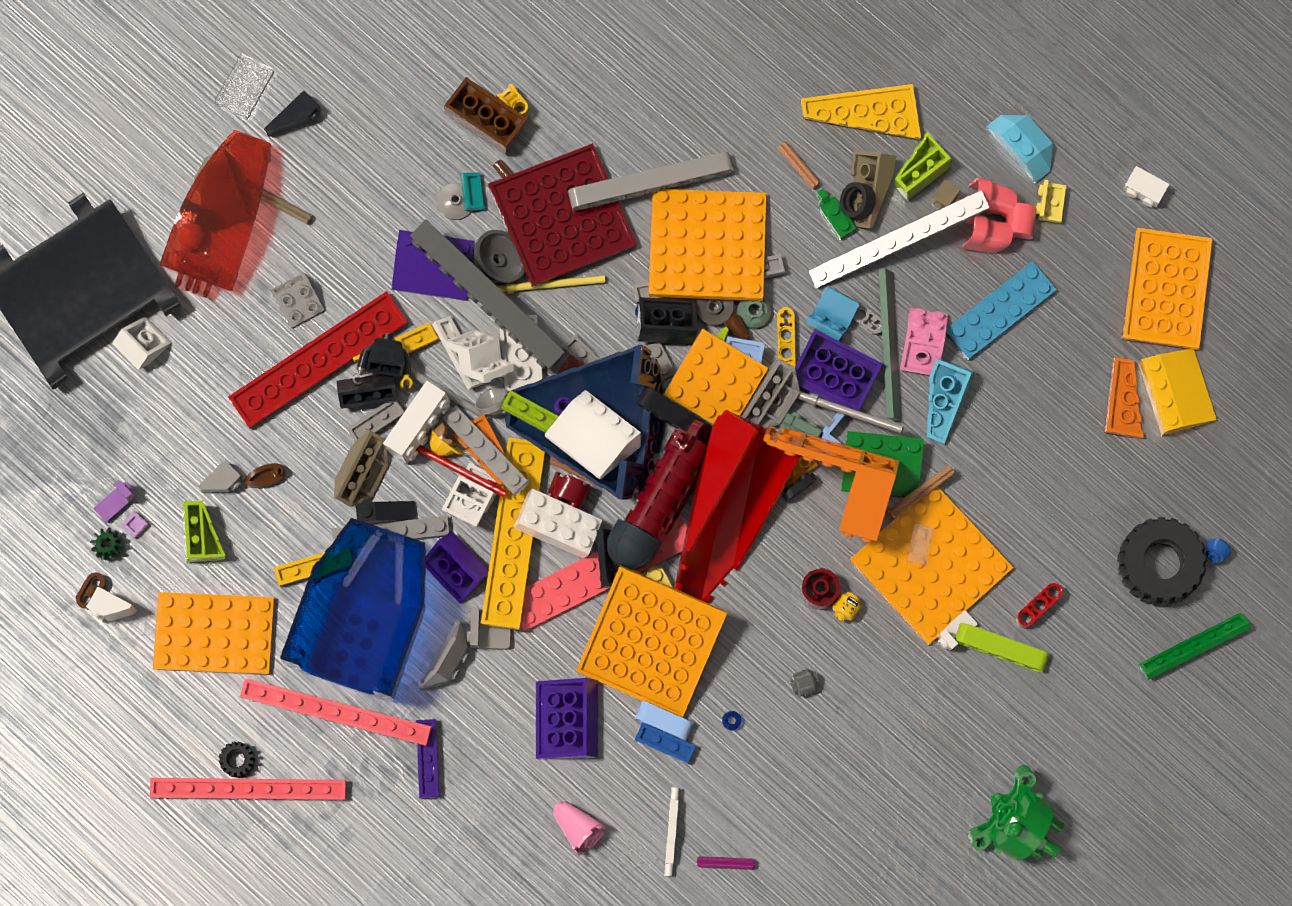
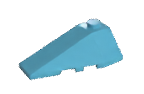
M936 359L929 376L928 438L943 444L946 443L970 388L975 371L958 364Z

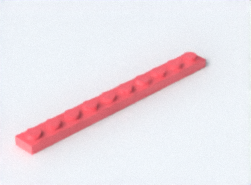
M246 678L240 694V698L424 746L428 744L432 729L431 726Z
M150 778V798L346 800V780Z

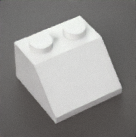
M143 317L122 328L112 344L139 370L149 365L171 342L146 317Z
M97 587L86 606L90 610L89 614L101 622L104 619L113 621L137 612L131 604L100 587Z

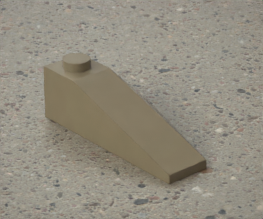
M854 150L851 175L854 176L855 182L871 186L876 197L873 212L864 219H855L856 227L873 228L894 175L896 156ZM860 190L856 193L855 211L862 204L863 197Z

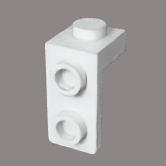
M963 611L937 635L938 642L943 648L951 650L958 644L955 637L960 623L977 626V622L966 611Z

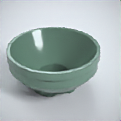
M763 298V301L741 300L737 307V316L740 315L746 328L760 329L769 322L771 307L765 298ZM751 305L759 306L760 312L757 315L750 314L749 307Z

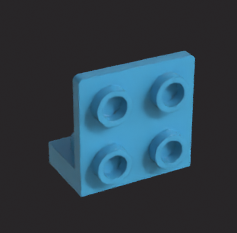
M827 286L814 312L808 316L806 324L839 341L845 336L860 303Z

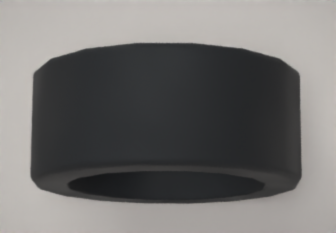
M852 182L841 193L840 207L847 217L864 219L873 212L875 207V192L867 184ZM858 190H860L863 197L862 204L855 211L853 199Z

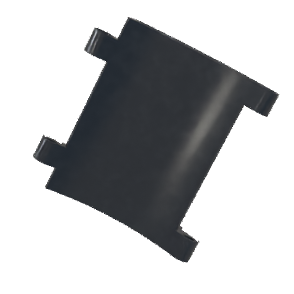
M84 193L78 195L68 202V205L78 219L14 261L3 244L0 246V311L53 390L69 380L59 364L61 361L138 311L156 301L167 317L182 307L111 199L94 209Z

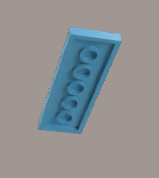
M1031 261L946 328V335L966 359L970 360L1056 292L1057 289L1038 266Z

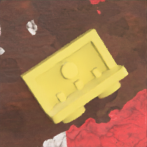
M1044 180L1043 185L1040 184L1038 196H1041L1040 203L1036 205V214H1039L1038 220L1061 223L1066 185L1048 183L1049 180Z

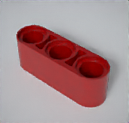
M1058 583L1047 585L1018 613L1015 619L1016 624L1023 629L1030 627L1059 600L1063 593L1062 587ZM1048 589H1056L1058 596L1051 597L1048 594ZM1036 601L1042 602L1044 609L1037 610L1034 607V603ZM1022 614L1028 615L1030 622L1023 623L1020 620V616Z

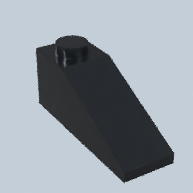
M303 90L264 128L265 134L269 137L308 124L311 120L315 121L321 114L320 105Z
M382 501L355 504L358 526L416 519L414 501Z

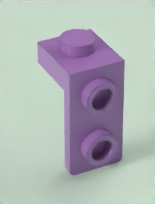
M118 480L113 485L116 489L94 507V510L105 522L112 519L135 498L131 493L134 489L127 482L122 483Z

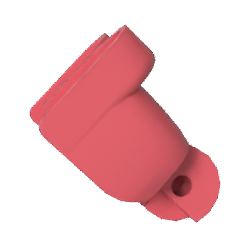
M976 178L969 184V188L978 189V192L982 190L990 209L982 212V214L1001 215L1005 217V223L988 220L986 216L981 215L967 219L966 223L974 224L971 238L962 245V249L996 253L1009 247L1013 237L1033 239L1036 217L1035 206L1017 203V193L1014 190L995 184L989 179Z

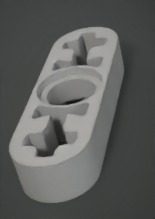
M860 303L857 311L863 310L866 313V317L859 320L854 315L852 321L872 335L881 334V318ZM869 316H871L872 318L870 319V321L874 324L879 322L880 329L876 328L875 330H873V325L870 322H868L867 325L864 323L867 322Z

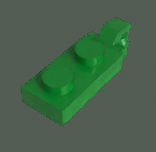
M824 188L819 190L816 195L821 201L818 203L820 211L841 240L856 231L857 228L851 219L842 212L838 200L833 195L828 196Z

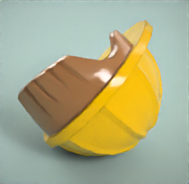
M443 422L431 430L429 444L434 453L440 456H449L454 452L462 455V450L454 443L455 437L447 434V424Z

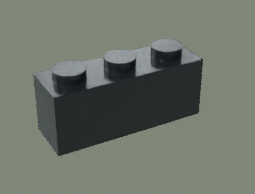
M377 374L355 378L356 382L362 381L361 384H355L352 378L337 380L340 409L397 400L394 376Z

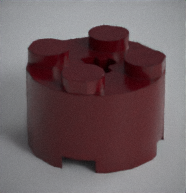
M556 471L547 493L550 494V497L559 501L564 500L568 502V505L577 509L583 507L591 485L587 484L585 487L583 486L584 481L569 475L561 477V473Z
M825 568L808 572L801 586V595L805 603L815 609H827L832 606L840 592L838 577L831 570ZM823 585L825 592H818L816 586Z

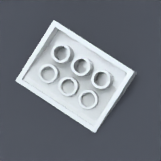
M586 390L571 401L545 433L546 438L599 479L619 465L620 460L624 461L641 447V432Z

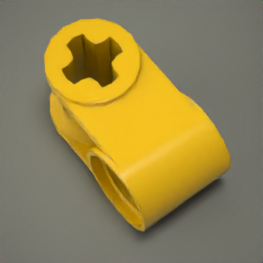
M509 84L508 88L501 94H496L498 99L515 110L518 107H524L525 110L519 113L526 118L529 116L527 102L512 84Z

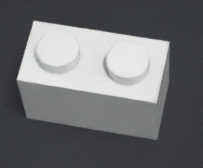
M1136 166L1123 190L1126 191L1128 196L1132 198L1137 197L1142 200V203L1146 206L1156 208L1169 184Z

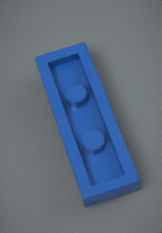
M643 722L635 738L636 742L686 764L689 763L696 747L689 742Z

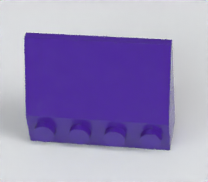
M399 230L391 290L467 301L466 294L468 291L466 289L460 290L452 282L455 278L452 276L448 278L439 269L441 265L438 262L434 265L425 256L427 252L424 249L420 251L411 242L413 238L410 235L413 232ZM445 237L473 263L475 241Z
M814 329L795 366L799 386L833 403L859 411L883 363Z
M574 678L536 681V759L598 758V680Z

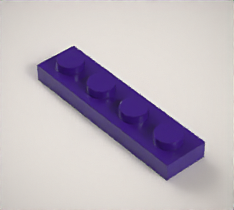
M436 719L416 720V723L432 727L427 746L417 744L419 798H439Z

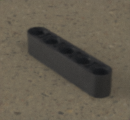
M647 386L643 388L636 401L638 406L677 430L679 428L687 432L694 420L704 423L705 429L699 441L706 446L708 445L712 425Z

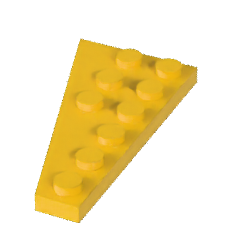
M913 84L801 99L803 119L921 140Z

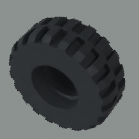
M1158 517L1157 519H1148L1144 523L1138 524L1126 536L1118 554V572L1123 578V585L1131 590L1130 593L1133 596L1136 595L1141 598L1140 601L1153 603L1154 606H1170L1185 600L1199 587L1206 573L1207 555L1204 553L1205 546L1203 542L1199 541V535L1196 531L1193 533L1189 529V525L1186 523L1181 524L1174 518L1169 520L1165 519V517ZM1162 544L1172 548L1177 553L1180 567L1173 577L1160 579L1153 576L1147 570L1144 557L1150 547Z

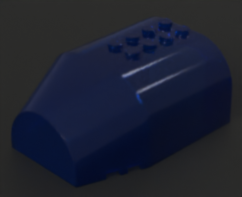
M351 518L311 570L280 656L282 663L320 680L374 698L394 701L426 611V543Z

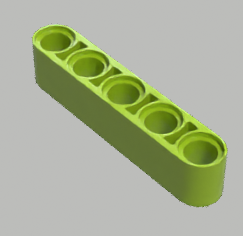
M966 623L959 624L955 640L960 645L1041 673L1044 672L1049 653Z

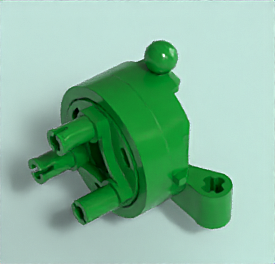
M1021 765L1016 769L1014 787L1008 794L994 793L991 796L992 816L986 823L972 828L968 833V838L975 849L984 850L993 841L996 853L1000 854L1002 851L1016 861L1023 860L1029 855L1039 860L1043 855V851L1053 858L1057 857L1055 852L1060 853L1061 847L1049 841L1046 834L1049 828L1056 833L1061 832L1064 823L1053 817V807L1042 799L1044 796L1042 793L1030 791L1036 783V777L1029 766Z

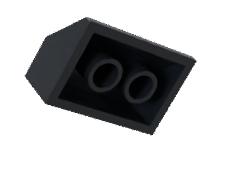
M639 297L637 315L638 341L694 344L698 331L696 300Z

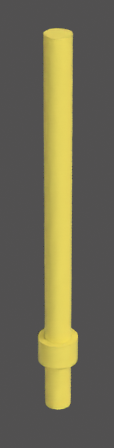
M605 275L549 280L534 287H531L529 282L517 284L512 282L496 286L502 292L512 294L515 293L514 291L605 283Z

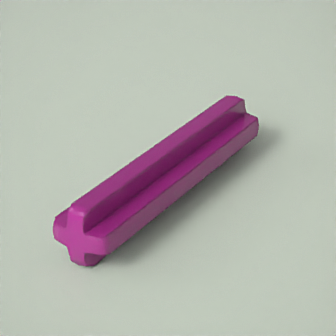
M697 857V867L754 869L755 864L752 858Z

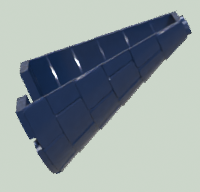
M638 345L578 368L574 367L557 375H551L537 382L511 390L557 416L560 415L556 413L554 405L558 398L568 397L574 400L586 390L641 432V447L624 461L620 460V464L601 479L597 478L546 438L545 432L510 413H507L505 416L506 428L528 440L540 450L547 452L562 464H566L616 498L621 500L633 498V493H639L644 488L648 476L652 475L655 468L653 457L655 453H660L665 422L636 404L645 386L654 389L662 395L664 394L665 387L657 359L651 358L652 351L646 346ZM562 404L560 408L562 410H565L567 408V405Z

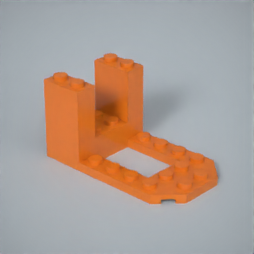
M768 426L763 441L767 442V445L784 450V453L787 455L795 456L798 454L808 461H822V464L828 467H833V465L839 466L845 472L856 471L839 531H842V534L845 536H859L861 540L866 542L877 541L895 481L899 460L792 429L782 428L781 431H776L777 428Z

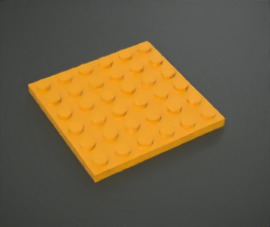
M664 189L653 192L649 297L763 301L766 193Z
M939 487L896 517V521L894 519L879 533L877 541L869 542L850 559V562L927 645H930L942 630L963 611H967L1014 568Z
M620 566L576 672L683 718L728 612L624 566Z

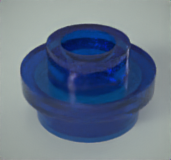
M728 711L723 715L722 724L727 730H736L741 725V716L737 712ZM732 717L736 722L729 724L728 719Z

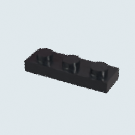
M599 529L596 532L601 587L611 588L618 572L617 565L612 561L607 550V540L611 530Z

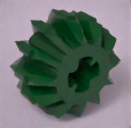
M101 528V535L93 534L97 540L90 541L91 544L95 545L91 550L96 552L95 556L97 558L102 556V559L106 561L109 555L113 560L115 559L114 553L117 555L121 554L117 549L124 547L123 544L119 543L123 538L118 536L119 532L116 530L112 532L111 528H107L105 533ZM106 541L109 542L111 545L110 547H107L103 543Z

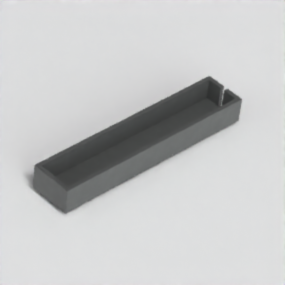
M427 219L410 235L413 238L411 242L420 251L424 249L427 252L425 256L434 265L438 262L441 265L439 269L448 278L450 276L455 278L452 282L460 290L466 289L468 291L466 295L475 304L480 302L482 304L480 309L489 317L493 315L496 318L494 322L503 331L507 328L510 331L508 335L517 344L520 341L524 345L522 349L530 357L534 354L538 358L536 362L544 370L548 368L551 371L566 355L543 330Z

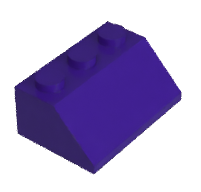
M452 531L440 538L421 561V564L460 604L488 577L489 569Z

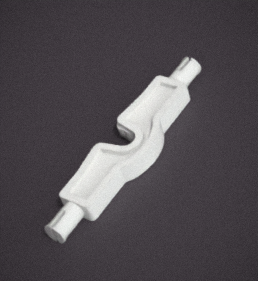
M671 787L664 876H672L679 797V788Z

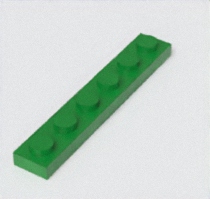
M1240 612L1139 663V668L1149 680L1251 629L1250 623Z

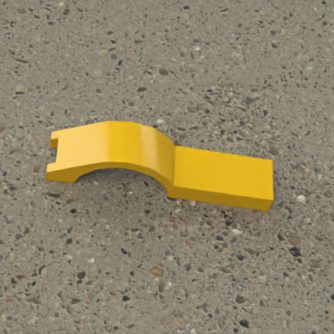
M429 322L396 337L394 340L400 341L403 349L410 354L438 341V337ZM360 354L353 357L354 362H358Z

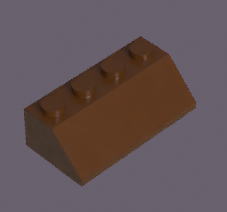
M465 77L444 105L445 115L505 155L517 141L528 120L521 113L467 77Z

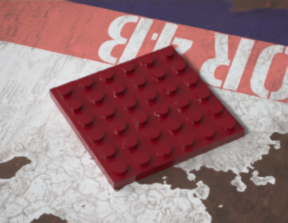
M593 143L488 183L490 192L531 287L637 246L618 201L581 210L572 209L568 190L608 180Z

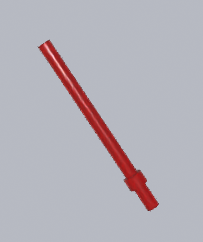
M421 445L417 447L416 451L504 498L508 495V491L497 486L496 482L490 479L486 480Z

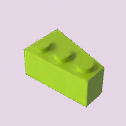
M926 132L919 146L915 148L914 153L895 178L897 190L907 201L952 167L951 157L928 132Z
M184 501L182 507L186 563L225 560L226 555L213 528L204 502Z

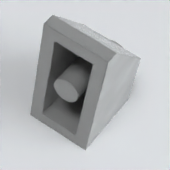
M224 460L197 487L202 493H229L231 490L235 491L238 489L243 479Z

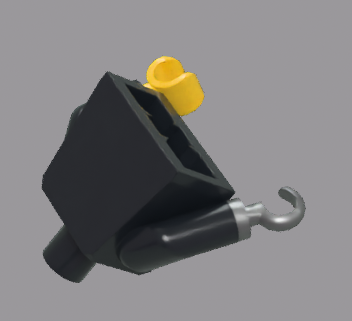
M384 334L382 338H375L373 344H369L361 351L356 368L358 373L353 375L352 380L355 384H361L362 381H355V376H362L363 371L402 377V374H404L399 385L402 389L404 386L403 381H407L409 389L413 384L411 378H409V375H411L412 359L407 351L403 349L400 341L393 340L391 334Z

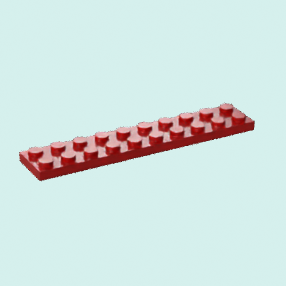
M386 291L228 396L248 428L251 429L351 362L353 357L359 355L366 346L373 344L375 338H382L384 334H393L408 324V321Z

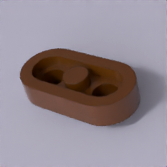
M94 572L86 578L76 595V602L81 608L88 609L86 607L88 603H84L83 600L85 597H90L91 599L97 587L104 590L106 579L102 574ZM95 580L100 581L98 586L93 585Z

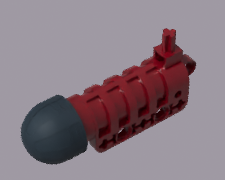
M694 420L687 432L679 428L678 430L674 429L664 447L665 453L662 459L657 460L654 465L656 469L653 475H649L645 481L647 485L643 493L639 492L636 497L637 503L634 509L629 510L624 521L620 519L616 521L608 536L607 550L610 558L617 566H624L630 570H637L647 566L653 560L662 544L657 540L661 532L668 534L671 531L697 484L707 446L699 441L705 429L704 423Z

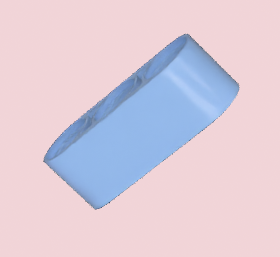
M642 701L634 718L641 723L648 724L684 741L687 740L694 725L689 720L645 701Z

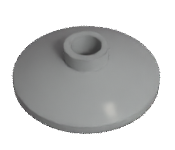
M451 183L440 190L437 196V206L443 216L451 220H460L472 212L465 211L461 183ZM458 197L459 200L458 202H453L452 198Z

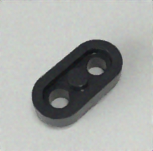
M806 472L799 478L800 482L796 485H788L783 490L785 493L782 496L787 502L792 500L817 480L816 476L813 473L809 474Z

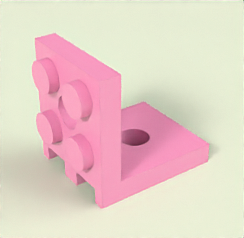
M910 308L900 370L926 375L931 374L936 359H941L948 314H943L939 311H926L921 308ZM922 352L925 353L927 357L920 358L917 356V354Z

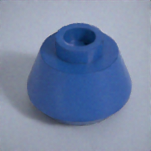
M1214 538L1208 540L1206 544V555L1209 561L1221 563L1230 557L1231 549L1229 544L1223 539Z

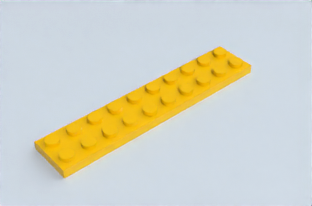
M508 438L506 456L509 462L527 479L529 484L516 496L505 485L501 487L508 491V495L506 498L499 497L481 625L520 630L533 536L513 527L526 494L532 489L540 491L545 451L540 450L528 440Z

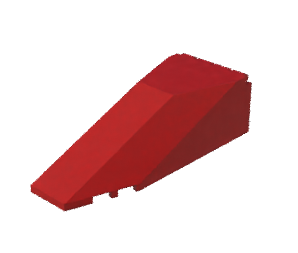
M724 410L722 415H718L711 430L697 480L674 589L706 603L713 599L711 593L719 584L724 586L727 583L724 580L733 569L737 571L740 568L802 456L798 454L795 456L787 455L784 453V450L767 445V442L763 441L767 428L728 410Z

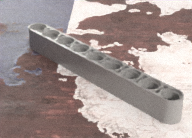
M721 152L575 187L568 190L572 209L581 210L727 175L734 172V167L729 152Z

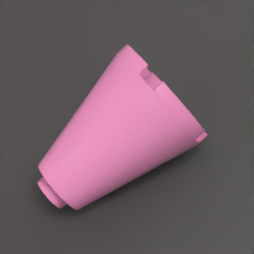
M567 801L559 802L554 806L553 816L573 850L578 855L584 854L583 849L586 847L591 849L604 835L602 829L606 830V827L602 823Z

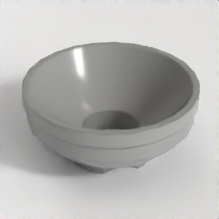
M503 387L489 389L478 397L475 407L484 415L495 416L504 411L501 409V406L508 393Z

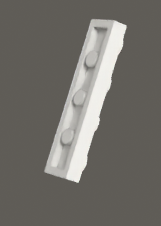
M451 316L435 321L432 325L466 388L470 390L483 385L484 383H481L479 380L461 374L458 353L446 348V340L460 335Z

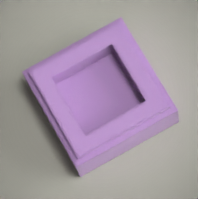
M135 511L121 524L135 539L149 525Z

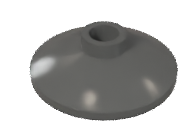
M696 300V313L707 324H722L732 315L733 300ZM716 305L718 309L716 311L711 310V306Z

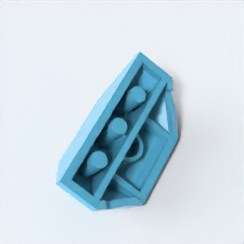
M1000 115L986 127L1035 183L1050 172L1053 143L1028 115Z

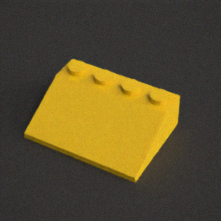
M1194 349L1159 354L1140 361L1139 367L1161 436L1217 420Z

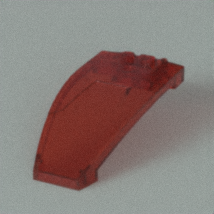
M234 130L218 147L196 177L177 214L159 264L179 272L175 287H180L185 274L189 276L185 291L189 292L195 279L192 293L197 294L201 282L204 281L207 283L203 291V297L205 298L209 296L212 285L233 291L254 226L268 163L271 160L270 142Z

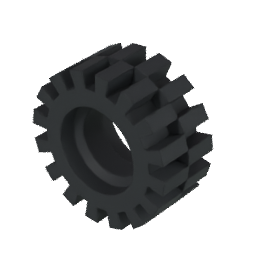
M234 741L231 744H226V747L221 749L219 764L227 775L235 778L244 777L254 768L255 755L248 745ZM235 752H240L244 755V763L240 767H233L230 764V756Z

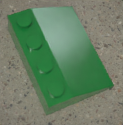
M847 431L845 445L899 460L890 497L904 498L919 487L924 439ZM843 471L841 492H850L856 471Z

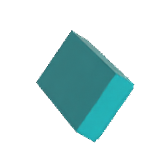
M462 173L461 183L465 211H483L485 205L481 174Z

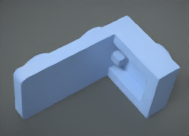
M837 412L832 419L834 420L833 424L830 427L827 425L820 433L822 435L821 438L840 443L831 436V433L846 415Z

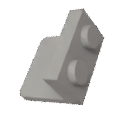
M471 606V612L467 614V623H471V631H467V643H470L471 648L508 649L510 647L511 629L481 625L483 610L479 607Z

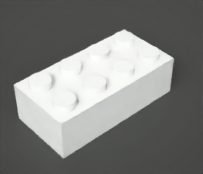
M428 381L425 382L383 442L388 453L405 464L415 459L418 454L416 451L419 445L423 446L429 438L427 435L438 426L439 418L442 414L445 415L450 408L449 404L451 402L444 391Z
M532 489L526 494L513 528L583 559L591 551L597 535L596 530H599L602 519Z

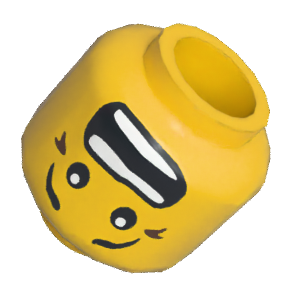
M850 592L840 594L832 606L833 611L836 613L834 616L842 622L845 620L852 621L861 608L860 599Z

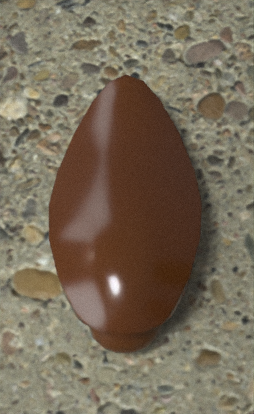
M277 463L261 465L245 477L244 483L246 486L253 488L269 487L284 478L286 469L283 465Z

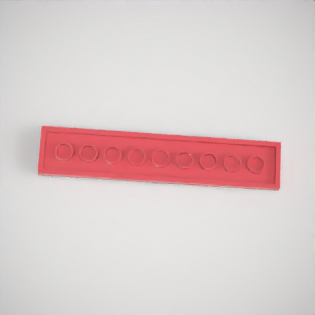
M681 514L668 534L661 532L657 540L662 544L653 560L647 566L633 571L642 573L682 553L687 525ZM598 551L525 588L520 623L524 632L610 589L601 587Z

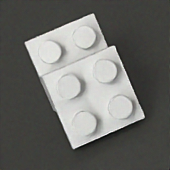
M475 329L446 340V348L458 353L460 373L469 378L479 380L481 383H489L494 378L504 377L507 373L514 371L513 363L501 359L498 337Z
M471 463L468 464L467 470L486 480L490 479L496 482L485 470ZM458 476L442 511L477 528L483 514H487L497 494L464 476Z

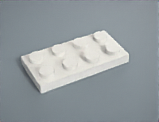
M527 315L538 326L537 315ZM500 328L502 360L513 363L514 371L504 376V385L507 393L510 390L542 380V367L536 362L538 358L534 354L530 357L522 349L524 345L520 341L517 344L508 335L510 331L507 328L504 331Z

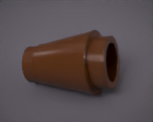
M734 313L728 320L723 322L726 325L725 327L737 338L746 339L750 336L740 315L737 316Z

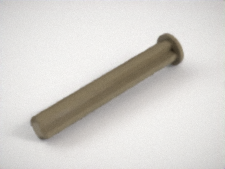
M249 178L244 181L241 192L245 191L305 224L310 222L311 214L253 184Z

